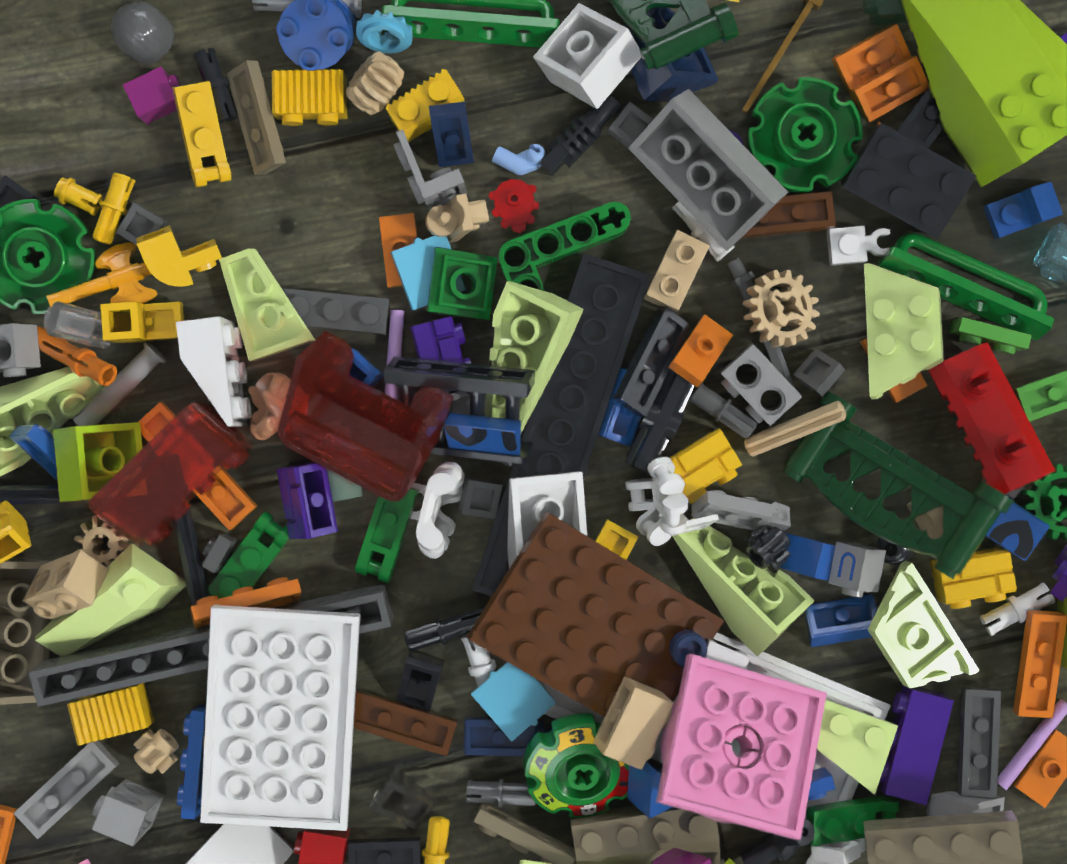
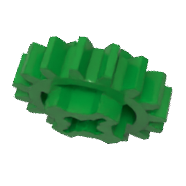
M1055 463L1052 464L1056 470L1055 472L1035 482H1030L1029 484L1032 485L1031 490H1022L1021 494L1029 498L1028 502L1020 506L1023 509L1030 510L1031 514L1050 525L1047 530V538L1057 540L1060 535L1062 540H1067V524L1055 525L1057 522H1061L1063 518H1067V481L1062 482L1059 487L1050 484V482L1059 478L1067 479V464L1063 469L1061 464ZM1059 496H1063L1061 500L1065 504L1063 508H1059L1061 506V502L1058 500Z

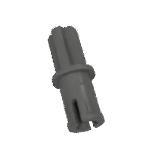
M703 383L700 384L689 399L691 403L693 402L713 416L715 423L720 421L743 438H748L757 426L755 419L731 404L732 399L725 400Z
M500 779L499 782L472 780L467 782V803L498 804V808H502L503 804L536 805V802L528 792L527 784L504 783V779Z

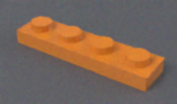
M159 402L138 421L140 422L141 434L160 455L177 453L179 455L184 482L229 531L233 530L258 507L164 402Z

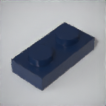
M465 101L429 106L439 167L474 163Z

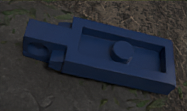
M465 717L464 755L524 756L526 748L537 732L548 733L552 730V727H544V720L537 719L538 723L536 726L530 725L516 739L511 741L491 717Z

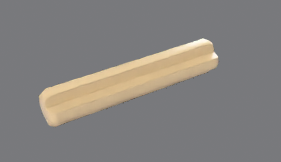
M835 401L749 436L744 441L745 448L748 454L754 457L844 421L846 411L840 401Z

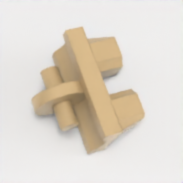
M467 193L455 195L445 205L433 207L426 216L427 229L437 237L447 236L449 243L459 241L469 232L479 229V224L489 221L486 201L468 202Z

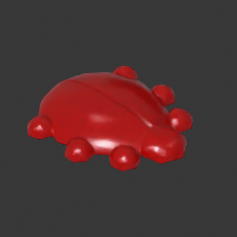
M509 179L500 183L495 191L489 193L488 196L491 200H494L495 205L492 215L495 217L501 216L502 221L500 224L502 228L506 229L511 225L513 232L520 234L526 230V223L533 224L535 222V217L531 215L533 210H538L539 203L534 201L533 193L536 192L535 185H528L522 180Z

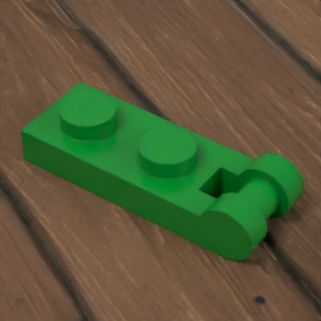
M384 479L356 563V573L364 576L369 573L378 576V580L381 582L390 583L420 490ZM374 551L385 555L383 563L372 560Z
M265 511L208 587V592L221 599L232 596V592L239 588L248 586L254 588L290 540L287 526L282 528L273 521L274 517ZM264 532L274 539L270 547L260 540Z
M878 795L808 806L806 819L812 823L815 832L814 839L809 844L814 847L865 838L863 821L895 819L896 812L899 811L900 798L890 795ZM881 811V819H875L876 812Z

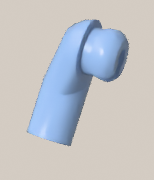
M532 144L528 150L518 154H514L499 146L492 162L516 175H525L541 167V161L545 158L546 153L544 148L538 144Z

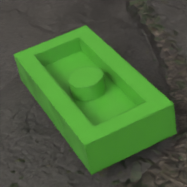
M964 317L952 320L949 334L960 336V343L978 346L981 342H988V344L994 345L993 351L1006 355H1014L1015 351L1028 349L1032 337L1030 334Z
M1067 370L1013 389L1029 421L1067 409Z

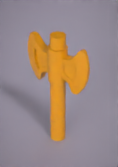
M128 242L109 248L95 262L96 268L109 269L111 271L106 273L107 275L47 295L46 297L51 309L82 298L119 288V291L110 299L111 303L137 301L145 304L157 296V291L144 287L138 282L152 274L145 262L140 264L137 262L131 265L130 260L137 249V245Z

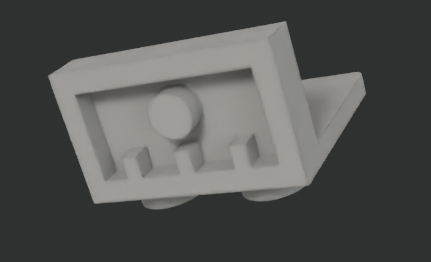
M403 129L396 132L400 142L393 145L405 172L412 170L414 174L407 179L418 204L425 202L430 211L435 206L445 205L455 195L467 193L465 182L459 169L451 171L450 168L441 169L431 174V180L425 182Z

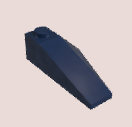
M652 7L647 11V15L654 18L653 27L656 29L665 28L675 14L670 8ZM624 23V26L628 28L629 32L631 33L632 37L637 43L639 49L644 48L645 43L642 42ZM704 48L659 69L652 68L647 70L641 57L631 69L637 83V89L646 101L669 102L672 98L688 89L693 93L718 81Z

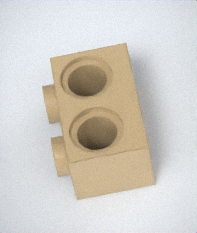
M677 230L643 299L659 307H668L674 313L679 311L710 245Z
M82 550L76 551L41 565L23 601L33 607L37 615L51 620L92 606L109 569Z

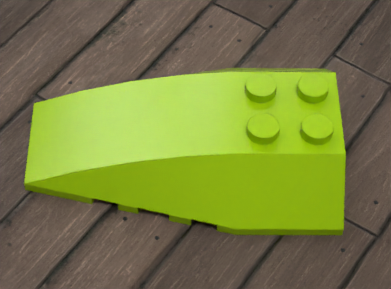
M901 0L910 30L913 32L918 46L917 52L920 61L924 64L930 82L928 85L932 97L935 98L940 112L939 118L942 127L971 173L977 176L975 179L980 187L1024 164L1067 135V44L1020 0Z

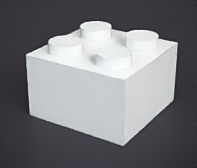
M578 3L533 58L551 83L598 109L638 62L641 55L640 49L628 28Z

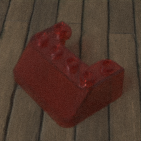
M325 331L296 358L278 427L279 438L289 449L388 501H399L411 489L439 440L453 396L436 387L425 386L414 395L410 407L349 375L354 360L351 347L343 339Z
M191 403L179 412L91 498L87 507L98 518L137 546L147 544L150 547L155 542L160 544L174 531V528L171 526L173 523L172 518L175 521L180 519L192 507L188 502L197 493L201 496L207 493L217 483L214 476L221 470H230L232 467L235 470L239 468L250 457L247 451L253 444L237 427L227 426L212 404Z

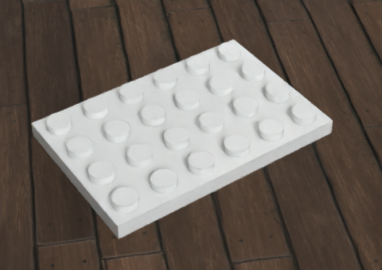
M213 605L211 607L200 823L347 831L360 614Z

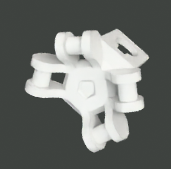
M668 457L657 458L648 465L647 470L654 478H642L625 482L626 490H630L631 502L628 503L629 511L648 510L638 518L636 528L642 535H646L647 540L654 546L666 543L671 536L704 529L719 520L718 514L687 521L683 514L688 509V498L682 493L685 483L679 474H674L675 466ZM644 489H652L653 499H645Z
M454 462L440 464L429 478L427 485L409 481L401 483L420 490L419 492L424 496L421 510L413 511L411 519L418 520L416 528L420 551L429 558H438L447 550L450 543L448 536L453 534L456 527L455 522L440 510V507L445 504L461 500L465 475L461 467Z

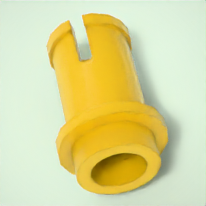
M62 177L54 190V197L59 198V203H70L89 212L93 216L98 213L101 207L96 204L103 201L104 198L103 195L76 184V180L71 177L69 179Z

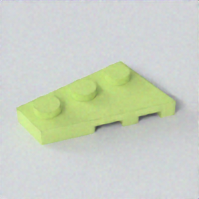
M248 248L219 259L249 361H256L315 340L256 249Z
M826 699L817 750L875 795L898 726Z

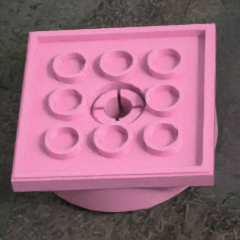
M688 654L686 656L678 698L673 703L672 714L667 725L662 729L661 757L663 770L656 802L694 812L716 822L738 824L786 838L801 840L827 693L694 654ZM733 739H736L740 744L739 755L736 756L733 753L732 745L725 743H731Z

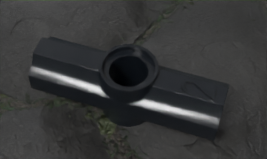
M672 369L669 370L647 416L642 417L638 426L640 430L625 460V463L649 473L647 470L648 465L653 460L660 458L668 441L671 442L684 416L682 411L694 389L693 384Z

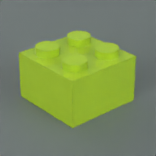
M140 422L75 426L53 430L60 502L147 493Z

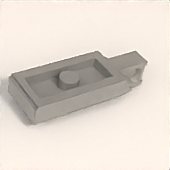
M712 490L707 491L692 504V517L694 519L718 514L719 520L714 523L753 531L761 525L769 529L778 527L782 531L791 526L790 507L777 502L769 504L759 502L753 497L740 498L726 495L723 491Z

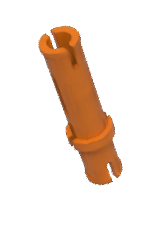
M37 326L38 344L41 352L69 366L71 371L80 377L87 376L103 386L111 385L117 376L116 366L97 358L96 353L92 350L79 348L65 339L46 331L43 327Z

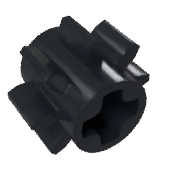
M761 525L746 540L750 545L746 549V553L751 562L760 569H765L770 565L775 571L791 556L787 551L791 546L790 540L778 527H772L767 531L765 526Z

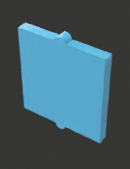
M434 235L423 240L416 238L412 244L390 252L411 310L419 309L428 304L434 249L437 247L451 250L447 236L437 237ZM460 274L455 284L457 290L462 292L466 288Z
M508 662L497 671L492 670L490 677L471 693L473 698L511 741L516 739L530 725L536 726L538 723L537 719L556 704L553 697L536 678Z

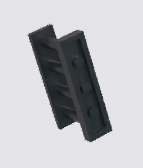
M394 356L384 369V383L396 384L400 388V428L394 429L386 441V449L397 450L402 454L418 452L500 461L508 466L527 463L533 450V442L521 441L520 455L449 448L444 430V422L449 415V391L451 390L465 391L470 395V415L484 416V395H502L505 398V419L520 420V399L528 397L535 383V370ZM415 387H426L435 391V432L415 430Z

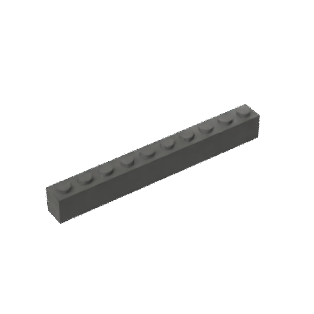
M386 583L274 608L360 614L359 634L391 627L394 617ZM210 625L197 629L194 626L43 660L28 672L37 706L207 669Z

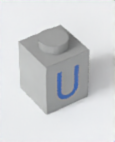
M836 541L828 583L842 587L841 593L854 597H863V592H878L886 550L856 542Z

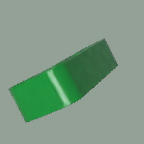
M609 202L506 242L500 248L498 255L506 282L511 281L518 284L530 282L537 289L543 291V284L537 271L538 268L624 235L631 221L629 209L620 202ZM609 213H613L615 217L621 216L623 218L619 223V228H615L613 223L604 225L600 231L602 235L598 236L597 224L593 218H597L598 225L608 220ZM580 224L587 226L591 232L590 238L586 241L575 240L571 235V230L574 226ZM544 237H551L558 243V248L552 254H544L538 248L539 241ZM516 249L523 252L525 260L520 266L512 267L505 262V255L510 250Z

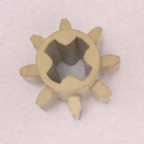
M149 729L134 743V746L139 749L134 754L136 763L150 774L154 773L157 769L163 774L179 759L174 754L179 748L177 741L163 729H159L156 733Z

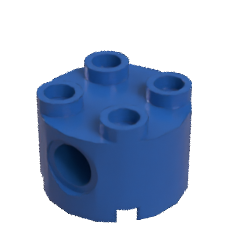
M294 0L282 12L276 27L279 42L284 53L295 64L307 71L325 69L336 64L352 47L356 29L354 16L349 6L343 0Z

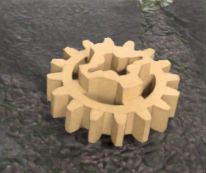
M774 270L756 278V285L746 290L752 298L743 301V305L750 308V313L744 316V320L753 321L754 325L749 331L751 333L760 331L759 341L761 343L771 340V345L774 348L783 346V344L785 347L796 345V341L806 340L808 338L806 332L815 330L816 326L811 319L818 317L820 312L813 310L812 305L816 304L819 300L816 297L810 298L808 294L813 289L812 285L805 287L801 285L803 281L802 275L792 278L791 270H785L780 273L778 270ZM773 286L783 287L781 291L770 290ZM781 327H793L790 331H780Z

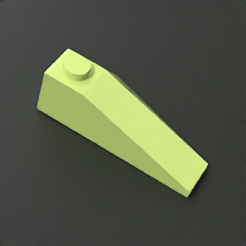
M507 281L493 313L494 341L493 348H490L489 360H492V366L535 370V383L528 397L520 399L522 432L567 348L584 309L553 293ZM486 395L485 417L505 419V398L502 395Z
M70 367L1 386L0 476L23 466L31 459L9 437L17 426L40 425L53 436V430L59 429L69 419H73L105 386L100 385L97 381L87 376L80 377L74 374Z
M711 526L672 536L731 631L757 657L814 602L789 575L779 569L775 573L767 567L765 569L758 568L751 562L748 555L732 546L730 538Z
M131 543L107 567L109 571L92 606L54 618L35 636V641L59 656L74 654L164 608L187 586L186 580Z

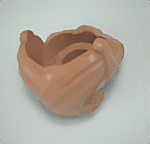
M275 372L267 373L258 380L255 386L248 388L252 403L258 409L250 418V433L254 439L266 440L277 431H280L285 425L295 429L300 427L306 420L307 405L304 396L296 384L286 375Z

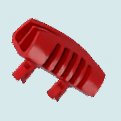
M988 342L953 356L928 370L943 400L950 403L947 406L949 413L956 414L959 420L955 424L958 430L965 431L967 437L963 440L966 446H973L976 453L972 454L975 462L980 461L983 467L980 473L986 484L1006 494L1056 471Z

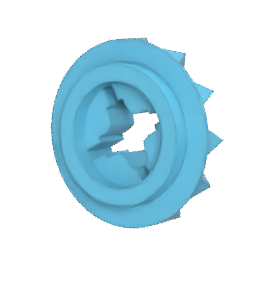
M376 10L373 15L366 13L363 15L362 20L357 21L356 36L365 47L373 51L388 54L398 53L406 50L412 43V26L405 22V17H394L392 12L382 14ZM382 30H387L384 35H381Z

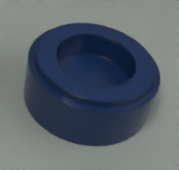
M682 630L675 634L670 641V656L683 668L688 654L704 658L707 656L708 647L705 639L693 630Z

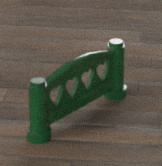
M609 0L623 22L645 43V47L639 51L647 70L652 68L659 69L716 41L722 40L725 43L739 36L735 18L726 2H722L709 9L705 0ZM652 7L679 8L668 25L663 29L654 28V18L647 15V11Z
M827 391L819 403L823 407L835 401H840L846 411L845 420L802 437L784 465L786 467L783 472L799 483L802 482L804 477L811 480L814 486L840 512L870 533L897 546L934 557L937 560L934 568L951 579H954L957 574L960 575L1001 513L1006 515L1014 501L984 482H980L974 493L971 494L852 423L850 420L857 409L839 396ZM851 450L850 477L846 481H838L835 473L827 474L824 471V465L828 460ZM881 468V493L876 500H869L865 492H856L853 485L858 478ZM912 487V512L907 519H899L896 511L885 510L884 501L886 498ZM943 506V534L941 537L932 539L928 536L927 530L919 531L915 528L917 517Z

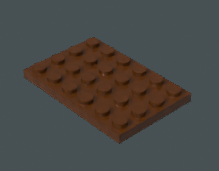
M545 511L467 637L473 643L605 718L624 676L663 692L673 702L679 694L684 668L679 666L670 656L669 644L671 639L682 630H693L702 636L707 643L708 639L712 640L724 620L553 514Z

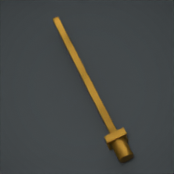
M801 0L806 4L805 8L743 107L742 112L747 114L810 10L814 8L818 11L824 2L823 0Z

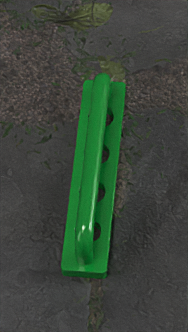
M391 0L390 5L382 6V14L392 12L394 17H405V22L412 26L414 38L541 48L560 26V20L555 19L554 9L546 0ZM415 1L539 12L541 17L404 7L407 2ZM412 21H420V22H423V23H425V24H423V25H418V24L412 23ZM447 24H456L460 27H449ZM482 27H492L495 30H485ZM524 29L530 31V33H520L517 30Z
M908 233L901 236L896 241L894 247H891L879 262L878 267L939 288L941 299L1008 329L1030 334L1033 340L1040 339L1052 329L1054 318L1046 315L1048 302L1041 289L923 235ZM909 247H915L1025 296L1032 301L1033 308L907 253Z

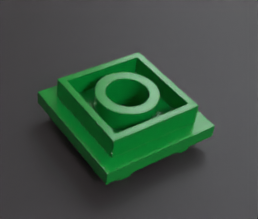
M436 247L434 249L427 312L490 320L498 257ZM460 274L467 275L471 280L472 286L467 294L460 293L456 288V279Z

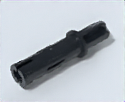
M485 606L440 620L438 617L435 618V623L407 631L405 633V642L409 651H416L441 642L444 646L447 645L446 641L468 634Z

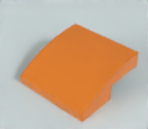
M898 24L887 26L831 58L848 93L867 122L877 119L923 93L929 86L918 57L911 56Z

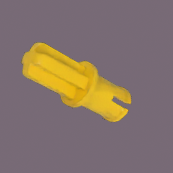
M113 173L104 201L99 203L102 210L93 232V238L96 241L109 245L112 243L121 216L126 215L128 212L125 208L136 182L134 179H130V177L120 173Z
M433 816L429 819L426 848L422 849L421 854L425 857L424 864H445V860L449 858L450 852L447 851L449 819L442 816Z

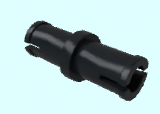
M208 48V53H206L205 49L194 53L193 57L196 60L202 81H210L219 124L224 123V119L226 123L238 118V114L235 111L228 91L230 83L228 78L223 76L215 48Z

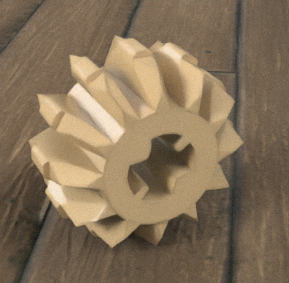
M378 51L368 56L366 61L354 73L346 89V96L362 112L365 111L369 115L376 114L382 111L387 103L389 104L397 89L402 85L404 71L390 56H386Z
M112 513L107 514L104 519L100 514L92 516V524L85 522L80 525L85 535H78L74 538L75 542L83 544V548L76 551L82 550L106 568L130 545L128 539L136 536L135 531H124L128 525L126 519L116 523V516ZM108 537L110 539L107 543L110 549L103 550L104 541L101 538Z

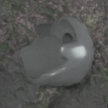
M134 1L131 4L120 7L112 18L111 32L114 42L125 55L141 64L155 63L171 49L175 36L173 25L153 4Z

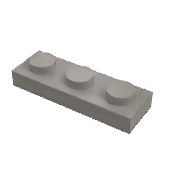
M99 741L90 742L17 809L14 815L39 839L120 763Z

